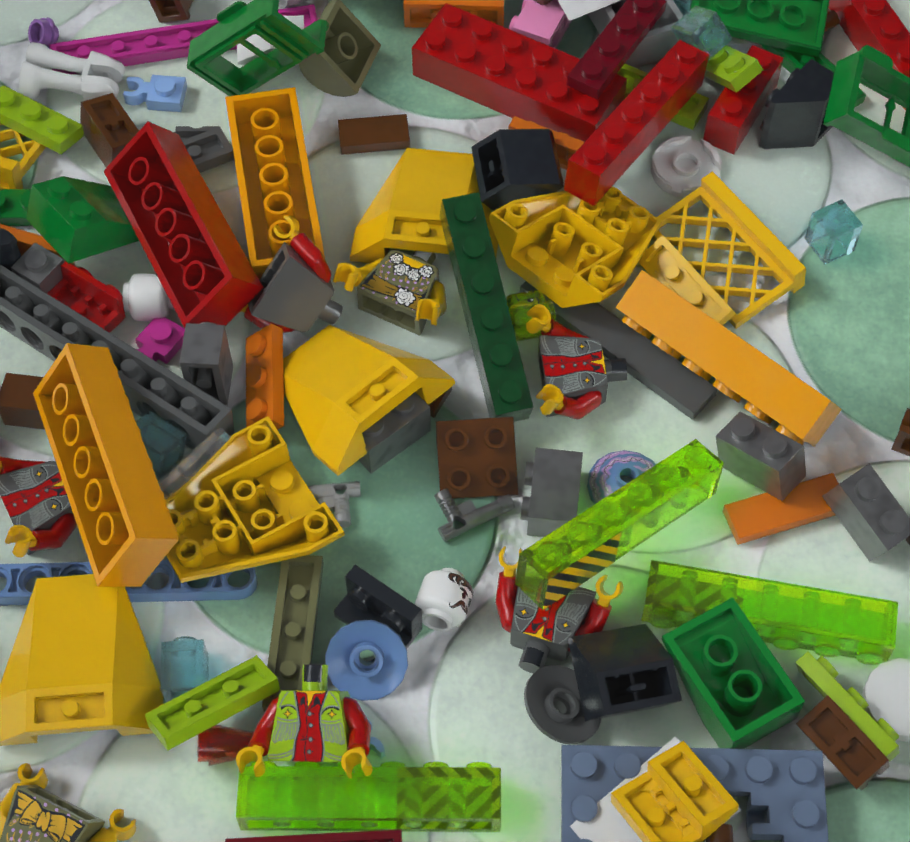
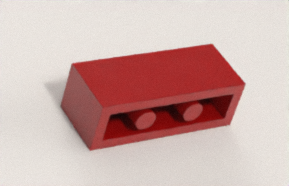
M754 45L751 46L747 55L758 59L763 71L737 93L725 87L707 115L703 140L733 155L759 116L769 95L777 87L784 59L779 55Z

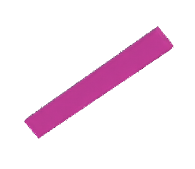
M314 4L278 9V13L282 16L304 15V28L318 20ZM217 19L86 38L49 44V48L88 59L91 51H95L118 60L124 66L188 57L190 41L219 22ZM237 45L231 48L230 50L237 49ZM52 69V70H54V71H58V72H62V73H66V74H71V75H72V74H78V73H75V72H70V71H65V70Z

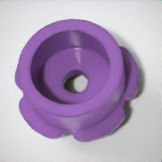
M51 18L34 19L28 29V38L30 43L45 44L49 48V44L51 45L58 41L59 31Z

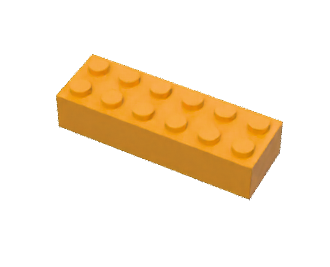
M295 87L225 97L249 260L258 279L261 278L283 243L285 242L290 245L291 240L289 238H279L274 233L275 225L281 227L286 234L290 232L291 225L285 220L284 216H293L298 220L300 226L298 233H305L325 258Z
M641 270L615 307L625 314L621 320L623 323L650 339L652 334L655 335L651 341L654 345L677 360L682 355L686 358L681 364L707 381L712 376L716 378L712 386L738 403L744 398L748 402L743 408L769 425L774 419L779 423L775 429L777 432L801 445L807 442L815 447L842 410L830 399L643 270Z
M66 343L33 392L97 586L141 587L179 540L177 529L170 516L164 493L159 486L152 461L146 451L141 431L135 421L129 399L125 394L118 375V369L114 364L109 348Z

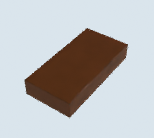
M407 114L338 120L341 155L410 148Z

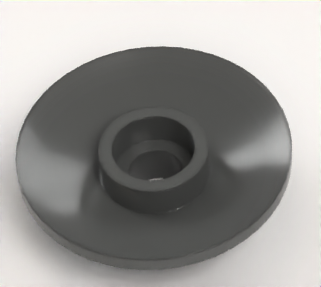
M549 665L538 669L528 679L524 690L525 707L530 719L543 734L563 744H579L585 742L596 733L601 719L585 722L574 670L560 665Z

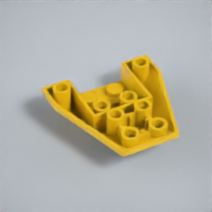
M407 148L356 226L350 252V261L371 263L384 258L388 254L389 248L449 254L440 220L442 199L479 192L473 154ZM482 203L495 257L497 258L498 241L489 221L491 211L489 207Z
M611 187L595 206L566 191L513 200L491 212L489 216V221L507 267L561 308L601 302L622 289L662 222L649 213L646 208L636 204L615 187Z
M332 325L326 326L283 359L284 395L313 455L337 476L367 454L362 433L414 392L429 405L455 385L454 378L429 359Z
M269 416L234 433L165 498L179 540L168 552L166 558L181 583L310 555L345 536L342 527L326 503H318L291 462L287 444Z
M94 574L37 578L0 683V746L37 743L38 735L117 729L122 736L153 734L148 727L145 714L164 704V690L126 587H98Z

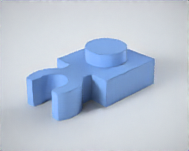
M152 75L150 82H144L139 77L127 78L129 90L136 91H124L123 96L126 104L139 105L146 102L148 110L182 112L187 90L186 77Z

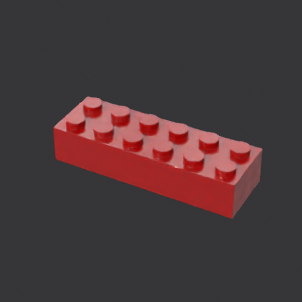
M447 3L444 4L412 46L414 76L511 118L516 116L527 121H533L540 126L566 133L570 137L584 142L625 99L627 78L616 74L600 97L595 99L567 86V77L580 61V58Z
M147 121L106 167L104 173L184 328L186 323L200 324L202 322L226 326L262 290L263 286L179 134Z

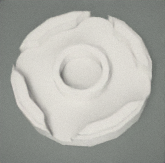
M681 135L671 137L660 143L652 157L651 174L654 182L663 191L676 197L685 198L701 186V179L713 171L720 178L722 161L718 151L709 142L700 139L699 142L691 140L692 136Z
M895 658L881 663L870 673L862 691V697L869 704L865 711L876 722L883 718L899 735L897 741L910 742V659Z

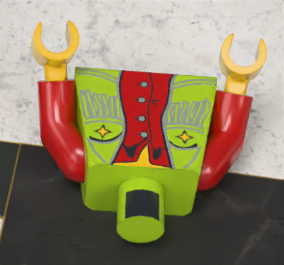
M303 665L302 690H281L279 697L272 700L258 722L248 747L238 752L236 756L237 766L240 774H242L248 763L256 762L253 769L255 776H263L266 769L263 756L268 754V761L341 762V766L349 779H352L353 768L361 764L365 776H370L373 768L367 755L370 752L371 724L358 702L350 697L348 691H328V665Z

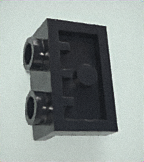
M354 565L345 576L347 595L334 609V616L346 625L359 620H374L386 624L400 635L407 649L422 630V609L357 565Z

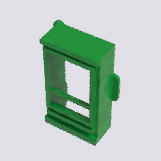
M253 0L248 4L237 1L217 14V21L219 23L190 41L187 69L228 96L248 94L312 54L316 53L319 55L324 52L326 31L329 29V23L326 20L320 19L301 29L278 13L279 0ZM257 34L276 49L266 54L246 39ZM239 43L259 56L241 68H238L221 56Z
M865 45L860 51L837 61L823 125L827 127L831 125L910 167V78L892 68L893 61L889 56L869 45ZM860 83L889 99L885 104L886 114L883 126L854 111ZM895 103L906 108L901 134L889 128L892 112L896 108Z

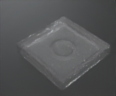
M222 427L220 429L217 428L158 482L164 493L165 500L188 482L231 438Z

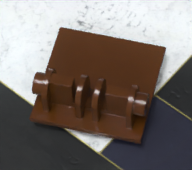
M514 417L436 421L440 491L448 489L453 499L504 496L508 494L519 495Z

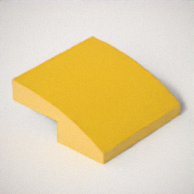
M684 741L648 761L647 772L611 793V803L642 842H703L739 808V804Z

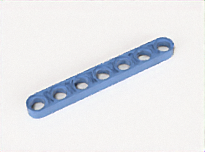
M162 560L150 576L155 573H165L169 576L166 586L161 589H151L147 586L149 576L141 587H126L131 602L240 600L254 593L258 581L255 568L252 567L238 570L245 571L250 575L249 581L242 587H233L228 584V577L233 573L229 572L211 576L208 583L202 588H192L187 582L181 583L168 560ZM90 562L0 564V577L7 579L5 588L0 591V606L28 605L32 592L26 590V585L34 576H44L47 578L93 574Z

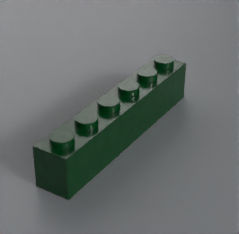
M477 192L442 199L440 220L489 417H514V422L529 419L534 406L480 194Z

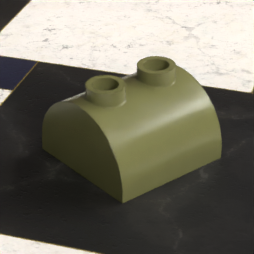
M332 0L325 6L319 20H326L329 23V29L326 31L324 52L319 55L314 53L299 63V68L304 77L316 88L334 96L347 97L358 93L381 44L341 0Z

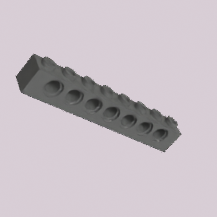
M0 265L1 328L53 361L56 360L66 343L109 348L114 364L118 369V375L125 394L129 399L131 410L206 459L235 433L231 408Z

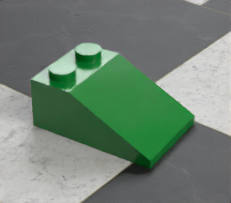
M65 176L32 185L26 220L68 264L139 241L111 186Z
M733 597L662 636L661 639L669 655L673 658L674 666L704 726L719 748L745 749L797 719L805 703L804 698Z

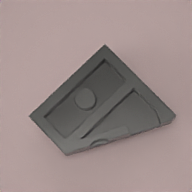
M176 126L174 133L179 134L200 173L235 160L233 149L220 126H203L201 128Z

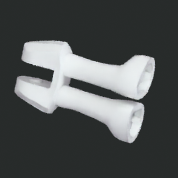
M31 42L26 50V62H23L21 66L19 93L36 101L41 93V89L54 88L83 95L84 101L113 93L117 99L119 92L117 83L122 81L125 66L118 60L99 52L91 51L88 59L78 58L49 49L45 44ZM50 69H59L82 74V76L66 74Z

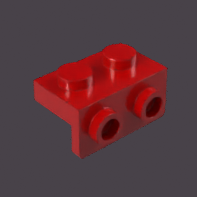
M66 261L60 266L63 279L47 293L48 295L109 333L126 318L123 296L116 287L110 284L105 285L95 279L83 267L77 268Z

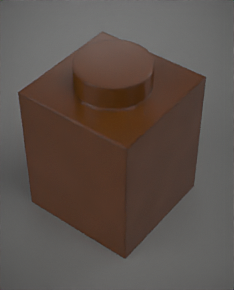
M13 373L5 374L0 390V416L4 425L45 430L33 392L44 377Z

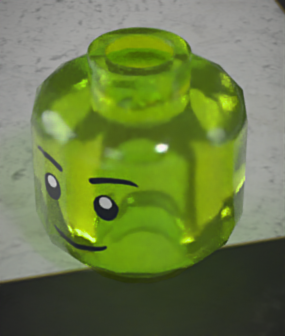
M539 290L524 291L506 296L517 341L542 336L541 330L538 333L532 334L526 329V323L532 319L527 316V311L537 304L544 305L550 311L551 319L554 321L556 319L552 300H546Z

